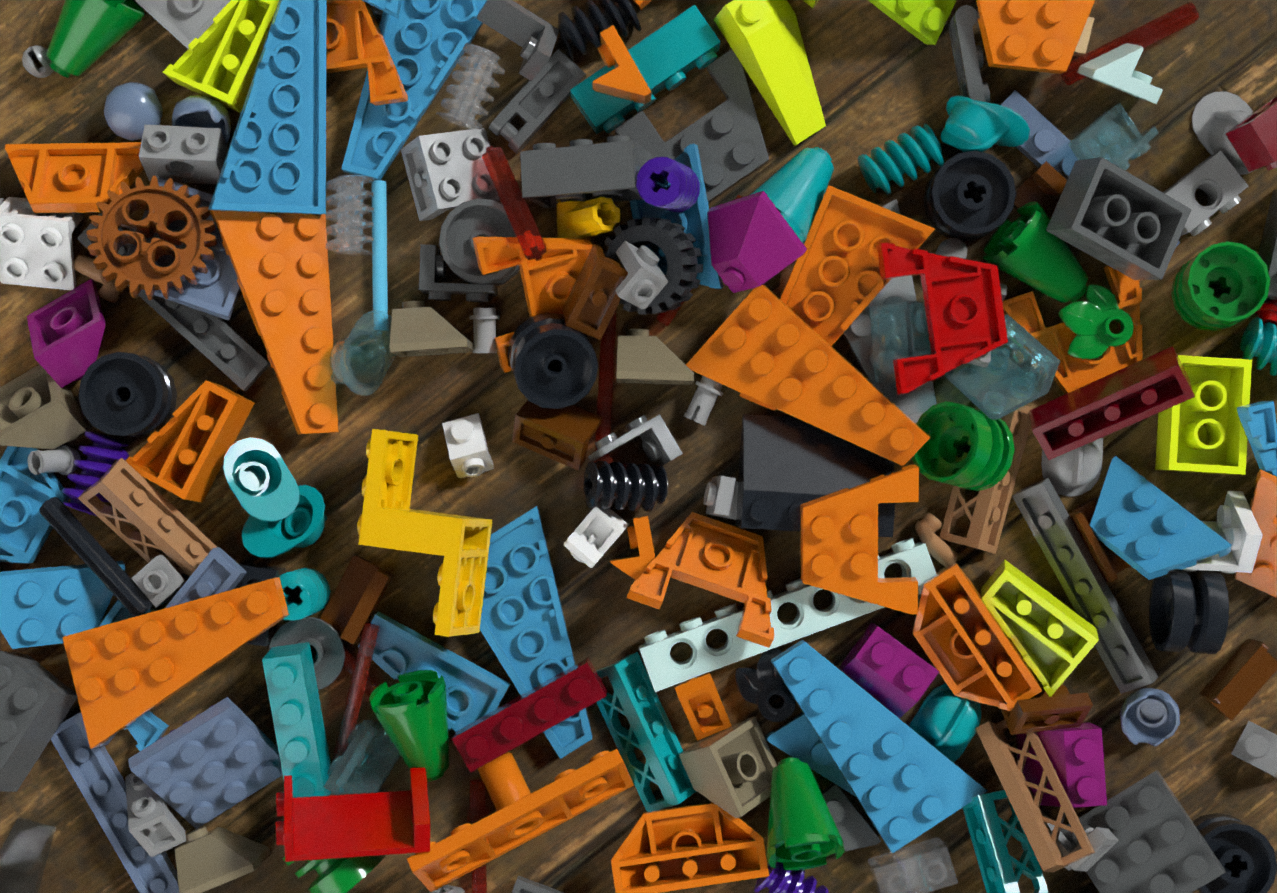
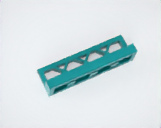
M638 652L627 655L610 666L596 670L600 678L608 676L614 689L613 696L607 693L606 697L596 703L646 811L652 812L678 805L697 792L694 790L679 757L683 749L660 699L654 691L652 682ZM619 712L627 717L630 723L629 730L621 725L618 719ZM635 747L643 751L646 758L645 764L637 760L634 753ZM650 781L659 786L664 798L655 799L649 786Z
M1005 790L972 797V802L962 808L986 892L1020 893L1018 881L1023 874L1032 880L1034 886L1033 893H1048L1041 866L1010 801L1009 805L1012 815L1008 823L997 815L994 801L1008 798ZM1010 836L1021 842L1023 853L1019 861L1008 853L1006 844Z

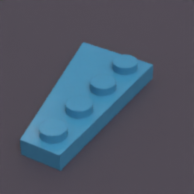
M379 611L375 614L358 646L394 680L398 679L397 676L418 670L436 671L438 678L442 675L446 683L448 729L452 728L455 732L496 710L510 685L509 682Z

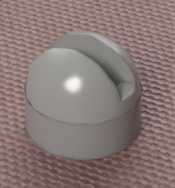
M32 46L25 50L22 56L25 70L38 78H45L51 75L54 70L49 66L51 60L46 55L48 49L43 46ZM34 54L37 56L38 60L41 62L43 67L39 69L37 68L32 59V56Z
M952 237L942 241L935 254L966 259L967 247L961 239Z

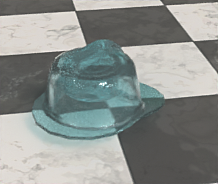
M374 310L363 314L354 325L350 334L334 345L330 354V367L333 372L331 380L333 382L348 386L351 391L358 395L368 396L378 389L396 356L390 352L389 346L392 318L390 315L383 311Z

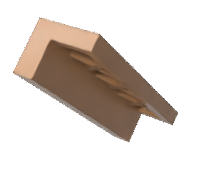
M978 394L975 410L986 412L988 405L1002 408L999 418L1006 422L1013 435L1015 451L1012 465L1001 481L992 488L979 491L978 495L970 501L964 493V488L953 486L940 538L996 554L1031 426L1030 410L1032 408L1016 401ZM964 514H967L971 522L967 538L953 535L957 519Z
M123 458L113 463L99 481L83 491L78 497L83 504L148 563L160 555L155 551V548L162 550L168 556L166 559L185 582L187 579L182 574L191 576L209 552L217 547ZM100 493L112 506L104 504L96 494ZM127 522L135 525L140 530V532L134 531L132 528H130L127 525Z
M1005 720L997 724L988 721L976 727L975 729L1043 872H1055L1094 854L1095 851L1037 733H1026L1027 736L1023 748L1019 750L1011 747L1003 731L1009 729ZM1031 745L1036 755L1029 753ZM1013 752L1020 754L1018 762ZM1027 757L1040 761L1044 770L1039 785L1027 781L1023 774ZM1048 780L1053 790L1046 788ZM1030 787L1037 789L1035 797ZM1044 792L1056 796L1061 805L1056 821L1043 816L1040 810ZM1065 815L1071 826L1063 824ZM1047 823L1055 825L1052 833ZM1061 828L1073 832L1081 846V849L1064 857L1057 845Z

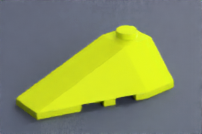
M733 0L726 4L713 19L793 145H798L823 129L826 124L794 10L787 0Z

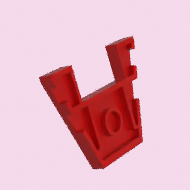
M887 242L877 245L881 280L914 275L921 276L931 355L893 360L897 395L909 393L915 390V388L1008 342L997 265L954 256L937 255L921 249L895 246V244Z

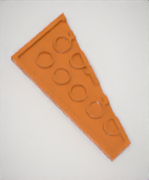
M828 185L804 242L807 250L797 259L780 300L832 346L891 280H881L877 245L887 242L899 247L918 249L934 232L935 228ZM740 393V397L770 410H776L767 404Z
M209 210L223 239L222 244L227 256L229 255L238 277V285L257 333L261 335L267 350V358L271 368H274L282 388L281 393L297 434L339 432L326 215Z
M764 284L754 288L686 364L690 370L901 466H904L931 438Z
M280 577L62 637L90 749L96 748L109 740L108 738L135 722L137 718L193 682L212 666L222 662L241 646L254 640L287 617L289 612Z

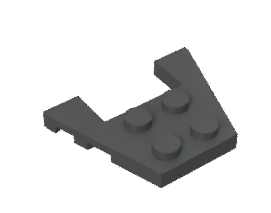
M732 49L707 66V71L727 100L680 133L664 142L643 111L615 129L616 135L629 136L630 140L639 143L640 146L652 153V159L655 157H668L674 160L684 152V148L688 145H698L708 203L769 161L744 70Z

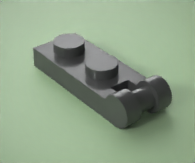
M964 5L955 12L948 27L960 96L990 103L989 86L987 82H982L980 68L984 64L983 52L980 45H975L972 28L978 19V14L972 6Z
M558 49L532 81L529 80L492 121L489 130L496 136L502 135L509 142L508 147L518 154L571 95L570 89L586 79V73ZM517 115L526 123L519 131L510 124Z

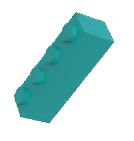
M693 5L628 50L652 92L650 102L641 104L593 90L592 82L615 69L614 65L610 68L604 66L570 89L571 98L596 135L603 130L606 133H610L625 122L623 116L633 109L640 112L649 107L656 100L655 94L664 88L671 91L681 85L687 79L685 74L696 66L699 70H702L714 62L718 57L716 53L719 51L721 41L696 5Z
M310 642L272 647L264 656L262 662L283 779L284 776L292 775L293 798L329 796L335 784Z

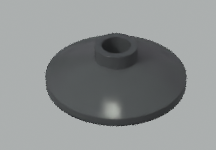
M306 617L300 620L288 621L273 636L269 650L276 646L310 642V645L316 650V655L312 656L318 690L327 687L338 677L344 666L345 648L340 635L327 622L317 618Z

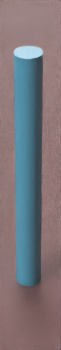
M374 180L371 181L373 331H388L386 181Z

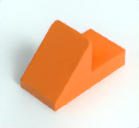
M614 25L600 32L602 45L598 47V51L606 66L610 68L614 65L615 69L595 79L592 82L593 90L641 104L650 102L652 92Z
M648 515L633 518L634 526L627 527L631 549L638 548L639 555L610 560L611 564L635 580H638L648 564L655 558Z
M710 673L690 679L674 687L697 741L732 727Z

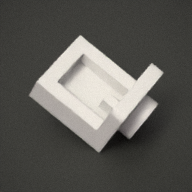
M479 413L442 423L449 458L458 478L476 477L485 471L494 469Z
M599 501L597 506L591 510L564 542V546L570 550L571 555L577 561L593 568L629 524L610 508L603 509Z

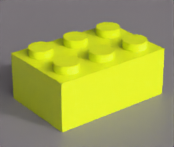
M1178 355L1190 379L1195 397L1158 413L1155 470L1246 475L1248 438L1238 416L1237 407L1250 404L1252 360Z

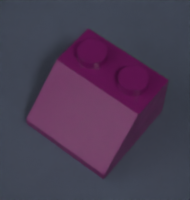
M872 622L838 667L840 671L898 718L902 717L918 702L940 672Z
M1084 722L1080 727L1036 732L1073 808L1106 806L1107 796L1102 728L1090 722ZM1026 733L1016 734V746L1019 750L1023 748L1027 736ZM1031 745L1029 753L1036 755ZM1017 753V760L1019 761L1020 754ZM1027 757L1023 774L1027 781L1039 785L1044 770L1040 761ZM1048 780L1046 788L1053 790ZM1030 787L1035 797L1037 789ZM1044 792L1040 805L1061 807L1056 796Z

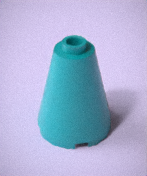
M819 147L804 148L750 194L764 191L803 244L833 174L832 158L825 150Z

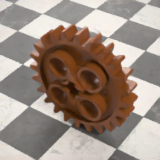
M152 176L150 185L144 186L140 177H136V188L132 189L125 182H121L123 193L120 195L108 190L107 194L111 201L110 204L96 203L102 216L90 215L89 217L92 225L98 229L86 231L89 240L95 242L87 247L91 255L98 256L93 260L96 269L106 268L102 273L104 280L109 282L116 278L115 287L119 292L130 285V294L133 298L137 297L141 289L145 290L148 300L153 299L155 290H161L163 297L169 299V288L175 287L180 294H183L182 282L185 280L193 285L198 284L194 272L198 271L207 274V267L202 260H214L213 251L207 247L217 245L216 236L208 234L216 230L214 221L206 220L211 215L208 206L198 208L201 204L200 196L196 194L188 198L189 190L185 184L175 191L174 182L171 178L166 181L164 186H159L156 176ZM145 209L149 211L148 216L143 220L135 221L130 219V216L136 210ZM183 220L187 223L186 227L179 232L168 230V226L173 221ZM123 226L129 228L131 231H119V228ZM154 233H158L160 239L153 238L151 243L146 242L145 237L152 238ZM125 244L137 246L135 252L129 256L118 254L120 247ZM183 244H184V245H186V248H185V249H179V248H176L174 245H183ZM163 255L175 257L174 262L168 267L155 265L157 259Z

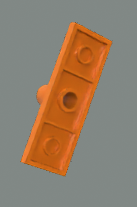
M615 749L611 752L602 751L597 753L589 760L588 764L577 770L568 769L561 772L555 777L554 782L531 793L512 753L507 752L478 768V772L497 812L474 824L466 823L456 827L451 831V836L437 843L430 842V852L415 853V855L407 858L412 873L430 892H433L634 786L619 751Z

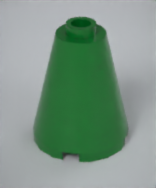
M65 0L46 53L47 57L51 60L49 66L66 78H69L71 74L80 76L142 20L145 14L143 13L144 9L135 0Z
M1036 201L1023 205L1016 210L1021 215L1012 223L1006 219L991 236L984 248V252L988 255L983 256V259L989 264L997 265L999 270L1060 303L1077 301L1088 288L1086 284L1088 280L1087 273L1067 243L1046 231L1050 218L1043 207Z
M418 670L397 676L399 683L388 688L387 682H384L371 693L369 697L371 709L409 770L410 768H426L427 782L435 781L444 775V772L450 765L446 683L444 677L441 675L438 678L437 672L433 670Z
M799 758L781 760L778 766L772 770L767 841V859L770 866L775 868V863L780 862L783 863L784 870L811 869L826 865V857L835 853L837 860L845 852L844 843L810 766L805 762H801Z

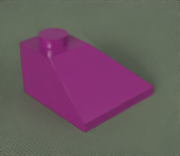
M764 191L711 207L707 212L711 265L733 293L761 286L801 257L807 250Z
M92 279L88 280L27 315L32 349L36 361L61 388L73 381L81 380L88 367L97 360L105 329V320L94 281Z

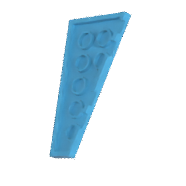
M279 0L208 210L326 214L327 0Z
M402 0L399 19L383 11L379 29L408 95V101L378 106L370 103L367 70L341 168L343 172L373 180L382 179L483 25L477 19V15L487 0Z
M538 506L491 534L480 631L520 695L575 665ZM586 708L544 731L560 759L592 740L593 736Z
M804 640L799 641L771 659L772 664L892 853L972 802V797L987 792L979 783Z

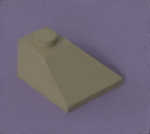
M424 301L402 302V309H392L389 343L391 353L399 357L473 352L474 344L434 309L425 307Z
M626 329V335H618L617 383L693 384L694 372L656 336H649V330Z
M40 364L0 387V445L53 450L65 442L73 441L79 434L86 431L81 408L68 385L61 388Z
M756 717L748 718L730 728L706 737L679 754L694 790L735 818L742 817L770 797L772 770L777 764Z
M206 826L197 828L187 833L186 842L175 849L179 893H203L251 873L271 855V852L267 846L221 827L207 831Z

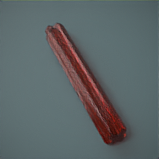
M1188 2L1071 61L1067 71L1060 75L1065 84L1071 85L1086 77L1077 73L1080 65L1126 43L1145 48L1195 23L1199 19V13L1195 5Z
M492 145L486 148L487 152L482 155V160L523 254L528 260L535 259L539 261L542 259V255L547 252L544 240L526 200L522 198V191L501 147L493 148Z

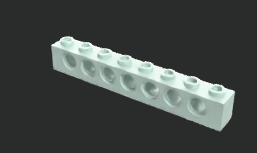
M913 538L891 545L893 552L880 557L878 555V578H885L884 572L888 565L898 563L902 568V577H915L918 580V595L922 592L923 584L937 575L926 544L922 542L914 543ZM801 579L786 584L787 591L773 596L771 590L767 591V597L771 600L772 609L770 622L775 634L769 648L736 637L744 607L738 609L735 603L715 610L716 617L702 622L701 617H696L679 624L681 630L667 635L665 630L649 634L644 637L645 644L639 645V650L654 691L657 692L884 608V606L831 592V605L826 609L819 610L813 604V597L817 591L822 589L804 584ZM787 602L794 603L797 607L795 619L788 623L779 621L777 616L779 607ZM713 629H721L727 634V641L721 648L714 649L706 644V636ZM678 642L689 644L692 648L690 658L683 662L674 660L670 655L674 644Z

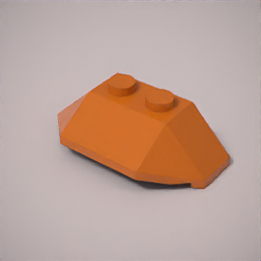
M957 563L923 584L918 605V615L915 617L912 634L936 669L940 671V675L955 696L1011 711L1017 700L1030 699L1042 692L1040 685L1018 649L1002 630L982 601L981 595Z
M713 802L643 813L611 859L615 893H662L769 876L763 836L743 820L733 817Z

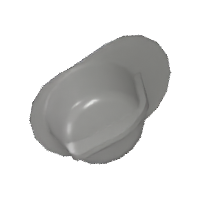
M1226 91L1213 92L1204 96L1195 106L1192 114V128L1198 140L1211 156L1222 151L1240 175L1249 174L1251 172L1247 170L1227 138L1226 133L1251 115L1253 111L1238 95Z
M1103 437L1051 460H1048L1042 449L1041 466L1043 478H1049L1055 491L1061 495L1069 497L1078 496L1091 490L1099 480L1102 470Z

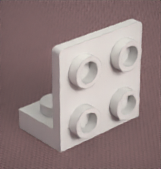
M8 197L0 205V282L12 285L73 290L76 287V274L74 270L72 232L84 219V213H34L27 198Z
M1227 491L1224 505H1220L1217 511V522H1201L1232 544L1231 552L1223 557H1219L1216 554L1197 560V565L1183 570L1221 571L1228 574L1235 572L1252 573L1263 535L1244 493L1241 491Z

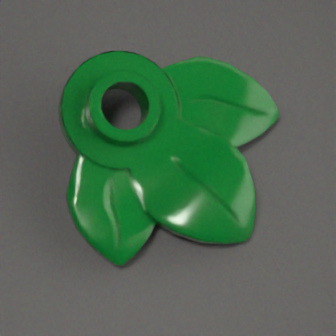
M1089 285L1086 291V301L1073 302L1058 312L1065 325L1077 334L1067 351L1068 355L1075 358L1093 359L1100 357L1109 346L1123 345L1133 334L1134 325L1130 315L1119 309L1115 295L1103 286ZM1112 320L1119 322L1121 326L1118 334L1112 333L1109 329V324Z

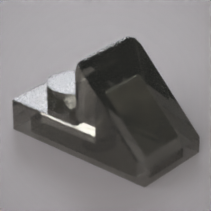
M21 817L16 820L0 850V866H2L0 872V893H38L56 827Z

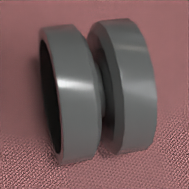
M478 198L461 203L448 214L441 226L439 245L443 259L459 279L468 284L499 286L517 275L520 270L519 265L483 275L478 267L472 239L474 237H525L520 222L509 208L495 200Z

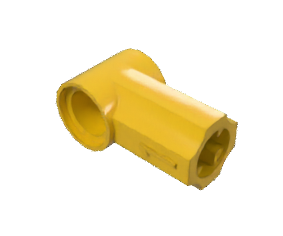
M599 197L585 202L566 201L556 204L557 238L589 239L591 242V236L613 231L615 224L620 222V209L614 205L612 198Z

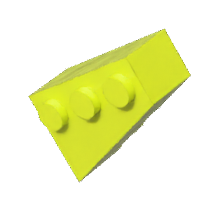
M231 0L213 19L214 23L198 39L195 37L188 45L189 49L174 65L170 64L163 73L176 84L200 95L212 97L224 106L241 113L279 0Z
M1005 559L981 588L982 601L1007 637L1011 639L1021 653L1025 663L1035 673L1046 693L1051 697L1099 641L1096 627Z

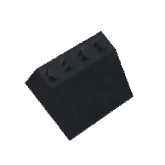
M742 414L735 526L740 528L801 532L800 504L844 488L850 489L870 482V479L880 475L894 473V462L795 417ZM895 503L878 504V537H893Z

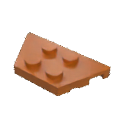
M141 142L5 145V150L34 213L100 212L96 205L97 202H103L108 205L111 202L107 194L108 190L113 191L117 195L122 194L121 182H125L130 187L144 169L139 159Z

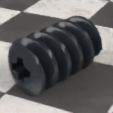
M599 0V8L593 1H586L585 14L577 6L571 9L572 20L564 12L558 14L559 33L571 60H574L573 48L575 47L583 55L587 54V42L589 41L598 49L601 46L600 32L612 25L625 38L628 37L629 24H632L638 32L641 31L639 19L630 0H613V2L611 0Z
M591 460L588 462L584 472L583 489L588 508H595L600 499L601 507L609 509L614 501L615 508L623 510L628 502V507L632 511H637L642 504L644 511L651 512L656 502L662 504L667 497L668 478L666 470L662 465L650 467L648 464L636 466L634 463L622 465L620 462L608 464L606 461L594 463Z

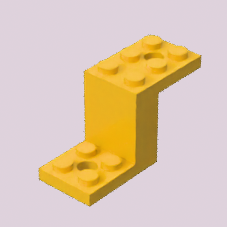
M372 429L371 438L366 446V455L369 460L367 475L362 482L364 502L362 514L357 522L358 545L444 556L437 576L438 584L440 585L439 602L436 603L433 611V622L436 625L435 635L453 637L479 633L492 519L410 509L418 435Z

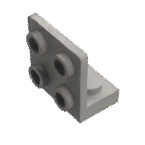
M484 128L418 136L401 149L419 221L432 220L448 209H454L466 201L481 198L498 202L503 199Z

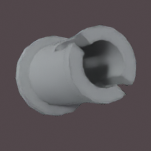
M473 308V315H470V319H473L474 330L473 353H497L494 338L496 337V319H500V316L496 315V308Z
M702 376L701 381H696L695 383L698 387L684 417L705 426L718 395H723V392H721L723 385Z
M68 445L60 446L57 450H34L28 456V467L34 475L52 472L68 475L78 469L73 462L74 460H80V455L76 449Z

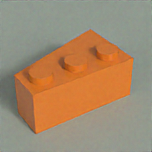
M206 380L172 414L174 417L159 432H153L147 438L148 442L133 457L129 456L125 461L142 477L180 498L203 503L223 465L225 454L229 447L234 444L255 403L222 385Z

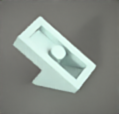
M1130 43L1121 45L1080 65L1077 71L1081 75L1154 104H1157L1163 91L1150 84L1153 77L1134 70L1143 52V47Z

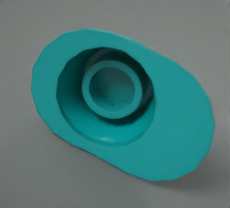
M953 96L947 101L946 110L949 117L941 133V140L943 143L956 147L962 152L979 151L984 153L993 145L1015 147L1023 145L1029 139L1030 128L1020 114L1010 108L973 100L964 96Z
M250 437L239 440L229 447L224 456L223 472L231 491L247 513L261 521L269 522L285 519L292 514L299 503V488L296 480L274 446L263 439Z
M299 485V503L294 512L285 519L269 522L261 521L250 515L244 524L242 532L244 547L250 554L259 558H272L285 553L291 548H305L314 544L321 537L325 521L327 520L324 512V500L318 490L308 485Z
M945 683L934 688L926 697L909 727L954 763L962 755L976 733L975 728L979 726L981 721V705L979 702L955 696Z

